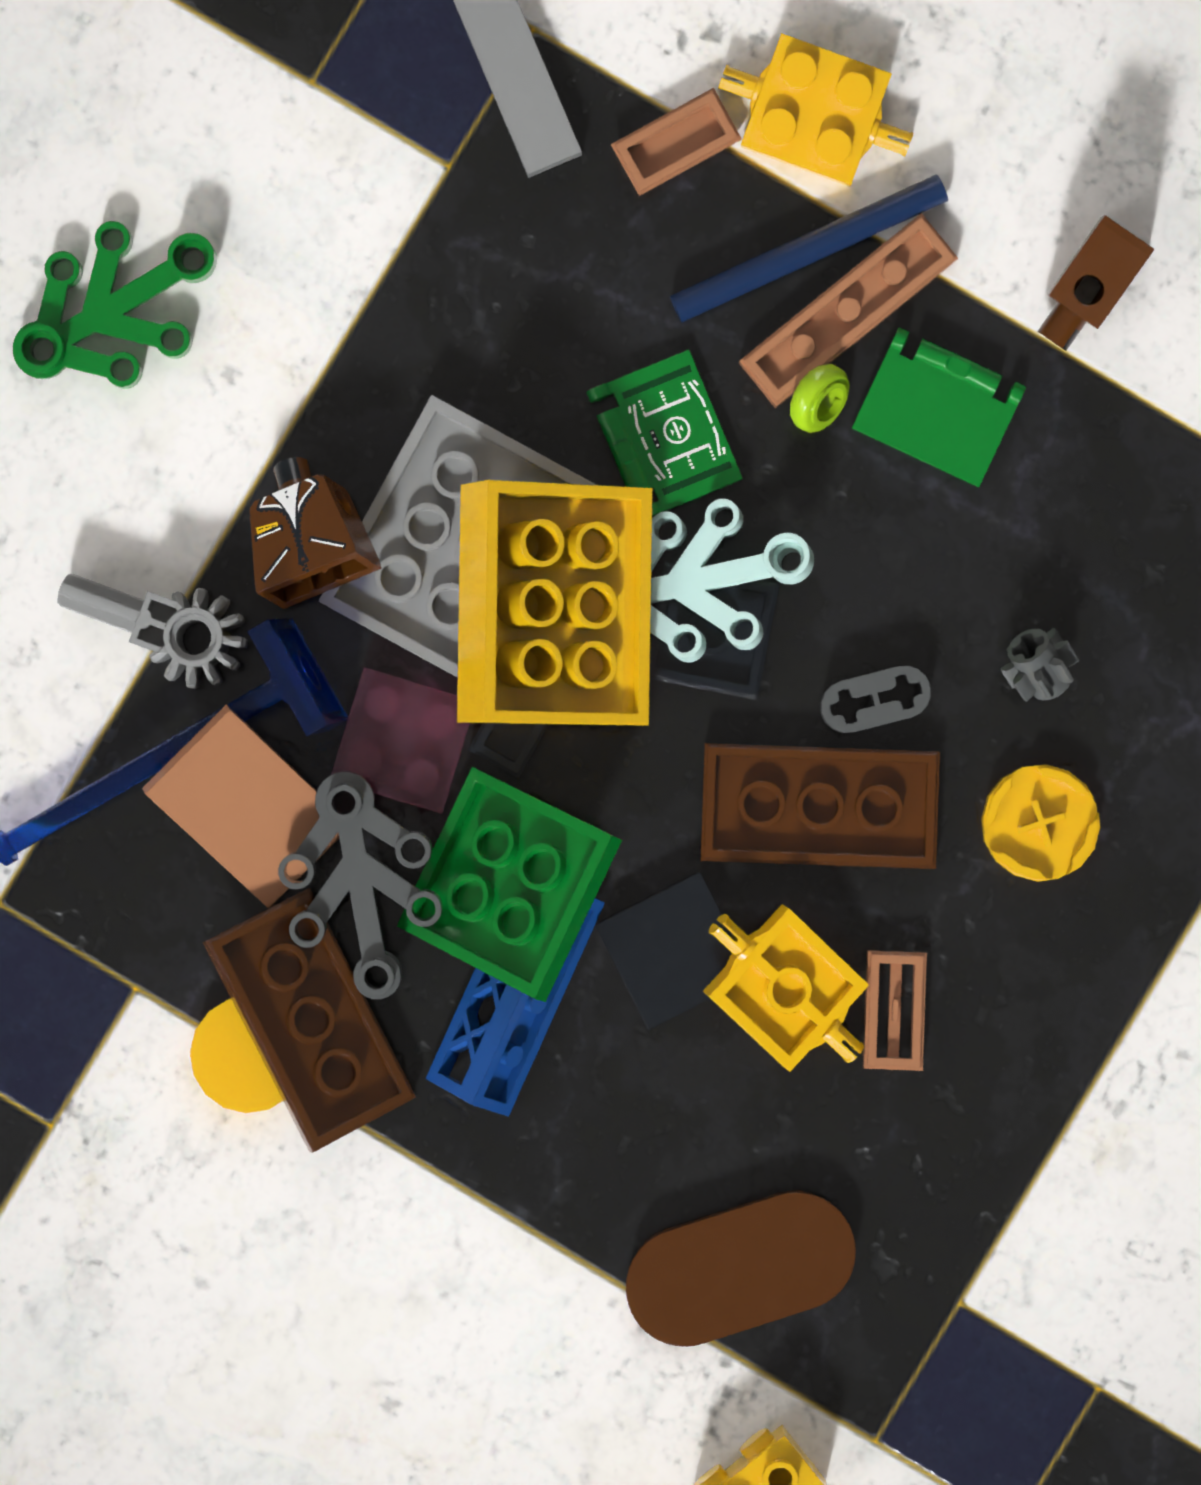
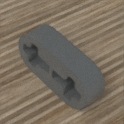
M897 666L842 680L831 685L823 693L820 701V714L824 722L832 730L841 733L857 732L912 718L920 714L928 706L931 697V685L927 677L919 669L911 666ZM904 675L908 684L917 683L919 686L920 694L911 698L912 707L909 709H903L900 701L880 704L878 693L896 687L895 677ZM841 690H848L851 698L870 695L873 705L856 711L854 715L855 722L851 724H846L842 715L833 716L830 710V705L839 701L838 692Z

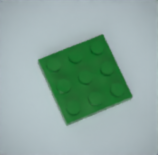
M472 767L416 884V887L419 889H429L440 896L443 903L441 916L433 925L421 927L409 920L406 909H404L397 927L536 1000L546 1002L622 839ZM418 898L413 904L415 913L421 918H429L435 914V904L429 898Z

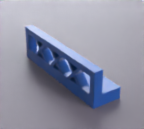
M597 898L594 899L546 1002L536 1000L475 968L425 1079L473 1106L509 1117L605 902ZM493 995L496 1009L490 1022L480 1027L477 1014L484 999ZM469 1049L471 1064L461 1083L449 1075L459 1053Z

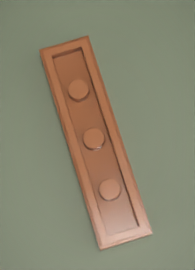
M920 213L743 357L739 364L771 404L777 408L793 395L799 382L809 371L819 365L831 364L958 260V257L925 216Z

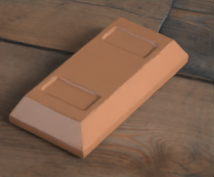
M712 88L612 143L611 146L636 192L641 196L741 141L742 138L715 89Z

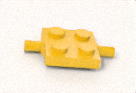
M782 33L771 63L763 70L760 77L726 65L723 76L744 83V85L721 78L718 87L720 90L723 89L751 100V118L741 143L742 148L851 187L860 159L867 153L872 144L899 153L905 157L909 145L889 139L888 137L910 144L914 134L913 132L910 133L881 122L882 99L892 73Z
M782 904L759 930L749 935L736 925L727 914L719 916L716 920L731 933V937L718 925L712 923L709 933L715 936L732 954L726 966L703 992L781 1066L791 1072L810 1050L825 1042L846 1063L854 1061L857 1056L842 1041L846 1042L857 1053H862L864 1044L857 1040L842 1023L849 1007L869 984L794 912Z

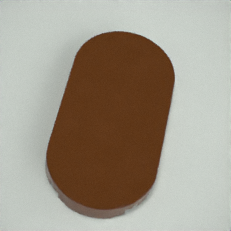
M801 1190L776 1193L662 1230L647 1239L632 1259L626 1278L628 1305L640 1327L658 1341L680 1347L701 1345L816 1308L830 1301L844 1288L853 1271L856 1257L854 1236L842 1212L824 1198Z

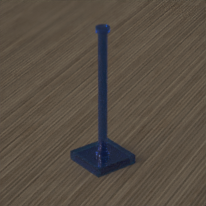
M292 618L269 619L247 631L267 665L271 679L227 704L241 719L247 721L279 701L284 700L289 704L306 736L330 731L349 720ZM222 708L7 833L0 830V862L4 866L12 864L18 860L17 853L159 772Z

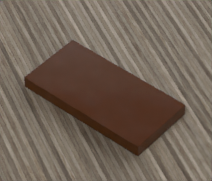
M704 743L700 860L936 869L940 752Z
M307 888L204 941L203 944L309 1152L313 1153L416 1098L366 997L357 989L353 978L354 973L328 922L326 923L327 930L325 936L313 947H301L291 939L289 926L292 919L299 912L307 910L315 898L311 889ZM303 918L298 922L297 930L302 937L312 939L318 935L319 928L313 919Z

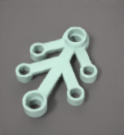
M717 499L707 507L705 522L670 573L651 578V604L675 599L724 631L728 641L736 648L750 650L755 648L762 640L763 627L760 621L749 612H737L707 591L774 577L783 584L799 583L811 573L814 566V555L803 538L793 533H782L776 535L767 543L762 554L705 566L722 539L736 535L743 525V514L737 505L728 499ZM724 509L732 510V522L725 527H717L715 525L716 515ZM660 512L652 518L651 572L665 550L677 549L686 539V525L672 512ZM667 522L676 523L675 535L668 540H661L659 538L660 527ZM792 552L799 553L801 556L799 566L792 571L783 570L781 565L783 558ZM651 605L650 633L668 644L670 652L680 661L689 663L700 659L706 650L704 635L693 625H677ZM744 621L752 622L753 632L751 636L745 640L736 639L734 632L737 625ZM685 634H694L696 637L694 648L689 652H679V639Z

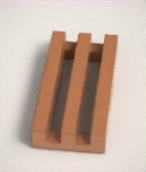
M867 950L866 982L869 986L865 989L864 1069L923 1071L926 952ZM880 963L890 964L886 1057H877ZM902 964L913 965L910 1058L899 1057Z

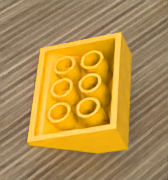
M484 480L461 485L457 723L649 726L652 488Z

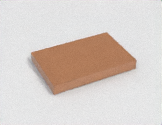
M227 704L142 788L144 793L267 908H270L289 889L281 882L278 875L281 861L290 853L297 851L319 819V814L315 807L317 790ZM339 833L336 834L319 858L339 839ZM292 860L287 865V874L295 881L308 870L305 863L300 860Z

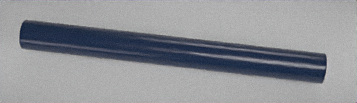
M937 174L679 291L670 296L676 314L681 323L915 217L920 213L948 201L945 187Z

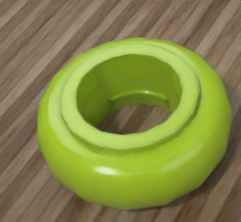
M824 364L815 367L803 377L796 387L790 402V416L796 427L808 433L818 432L831 425L839 416L846 404L850 386L844 370L833 364Z

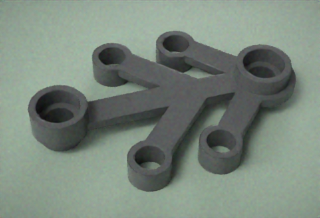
M338 772L330 775L320 784L315 796V807L319 814V819L297 851L290 853L281 861L278 875L281 882L288 888L302 889L306 887L315 876L316 866L314 863L337 833H339L343 858L308 909L299 912L292 919L289 933L291 939L301 947L308 948L317 945L326 934L327 921L349 891L362 957L354 969V983L359 992L371 999H384L392 995L398 988L402 979V967L395 955L385 951L374 887L404 907L409 920L421 927L433 925L439 919L443 910V903L436 892L429 889H419L367 853L363 829L395 848L397 860L407 868L414 869L423 866L431 856L432 844L425 834L418 831L410 832L375 808L374 792L366 779L353 772ZM347 791L354 796L355 808L353 811L343 813L336 809L334 805L336 793ZM409 839L419 840L425 848L424 856L419 860L408 859L403 853L405 841ZM300 860L305 863L308 875L304 880L295 881L288 876L287 865L290 861ZM421 897L431 899L435 904V914L429 918L419 917L413 909L415 900ZM310 918L317 923L319 932L315 938L306 939L299 934L297 925L301 919ZM372 966L384 968L388 975L387 983L383 986L371 985L366 978L368 968Z

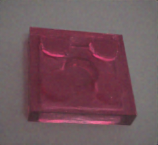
M364 667L331 775L338 772L356 773L368 781L375 794L443 814L471 723H457V695Z

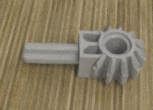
M68 574L58 591L57 603L61 607L132 633L129 642L153 651L149 655L153 663H161L173 658L165 670L164 677L169 681H175L186 669L185 681L188 688L197 689L199 687L202 669L212 685L221 684L222 675L217 667L218 663L221 662L225 667L234 671L240 667V662L227 654L229 647L243 649L248 646L246 638L230 636L229 631L244 624L243 616L241 614H232L221 619L229 607L230 600L224 596H219L208 608V591L203 588L195 590L192 607H190L187 598L181 592L173 593L172 600L147 591L143 600L75 574ZM205 623L211 632L209 647L200 654L191 655L185 649L183 643L185 631L192 624Z

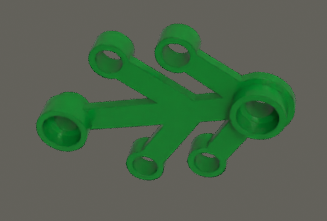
M116 221L103 223L95 233V244L98 250L82 312L63 323L68 290L80 282L83 269L79 260L71 253L65 251L53 253L45 263L44 270L48 279L38 319L23 326L16 334L13 342V357L18 367L24 373L36 379H50L58 376L64 369L69 368L105 377L116 387L129 389L137 385L142 377V366L136 357L128 352H116L108 356L75 346V344L94 333H99L156 347L163 355L171 359H179L187 355L192 347V336L189 330L181 323L170 321L162 325L126 316L125 314L182 280L188 283H199L208 279L213 274L217 264L216 252L210 242L199 234L186 233L178 236L169 246L167 261L112 293L120 259L130 252L133 239L131 233L123 224ZM112 230L121 231L124 236L122 246L116 250H108L104 246V237ZM198 250L204 255V263L197 270H188L184 267L183 260L189 251ZM62 260L71 261L74 267L72 275L67 280H57L54 276V267ZM171 330H179L184 336V342L177 350H168L164 347V336ZM42 340L51 341L53 344L52 356L44 361L37 360L34 356L35 345ZM121 360H129L134 367L132 376L124 381L117 380L113 373L115 365Z

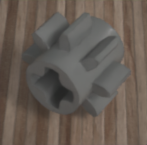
M1052 628L1047 633L1041 629L1026 630L1017 635L1006 649L1011 663L1000 668L1011 688H1016L1024 701H1028L1033 696L1039 700L1054 699L1063 694L1074 681L1068 667L1079 662V658L1068 640L1063 641L1055 628Z

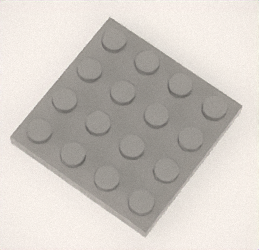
M431 395L362 521L380 560L382 569L324 592L318 602L458 678L461 485L484 480L580 485L596 484Z

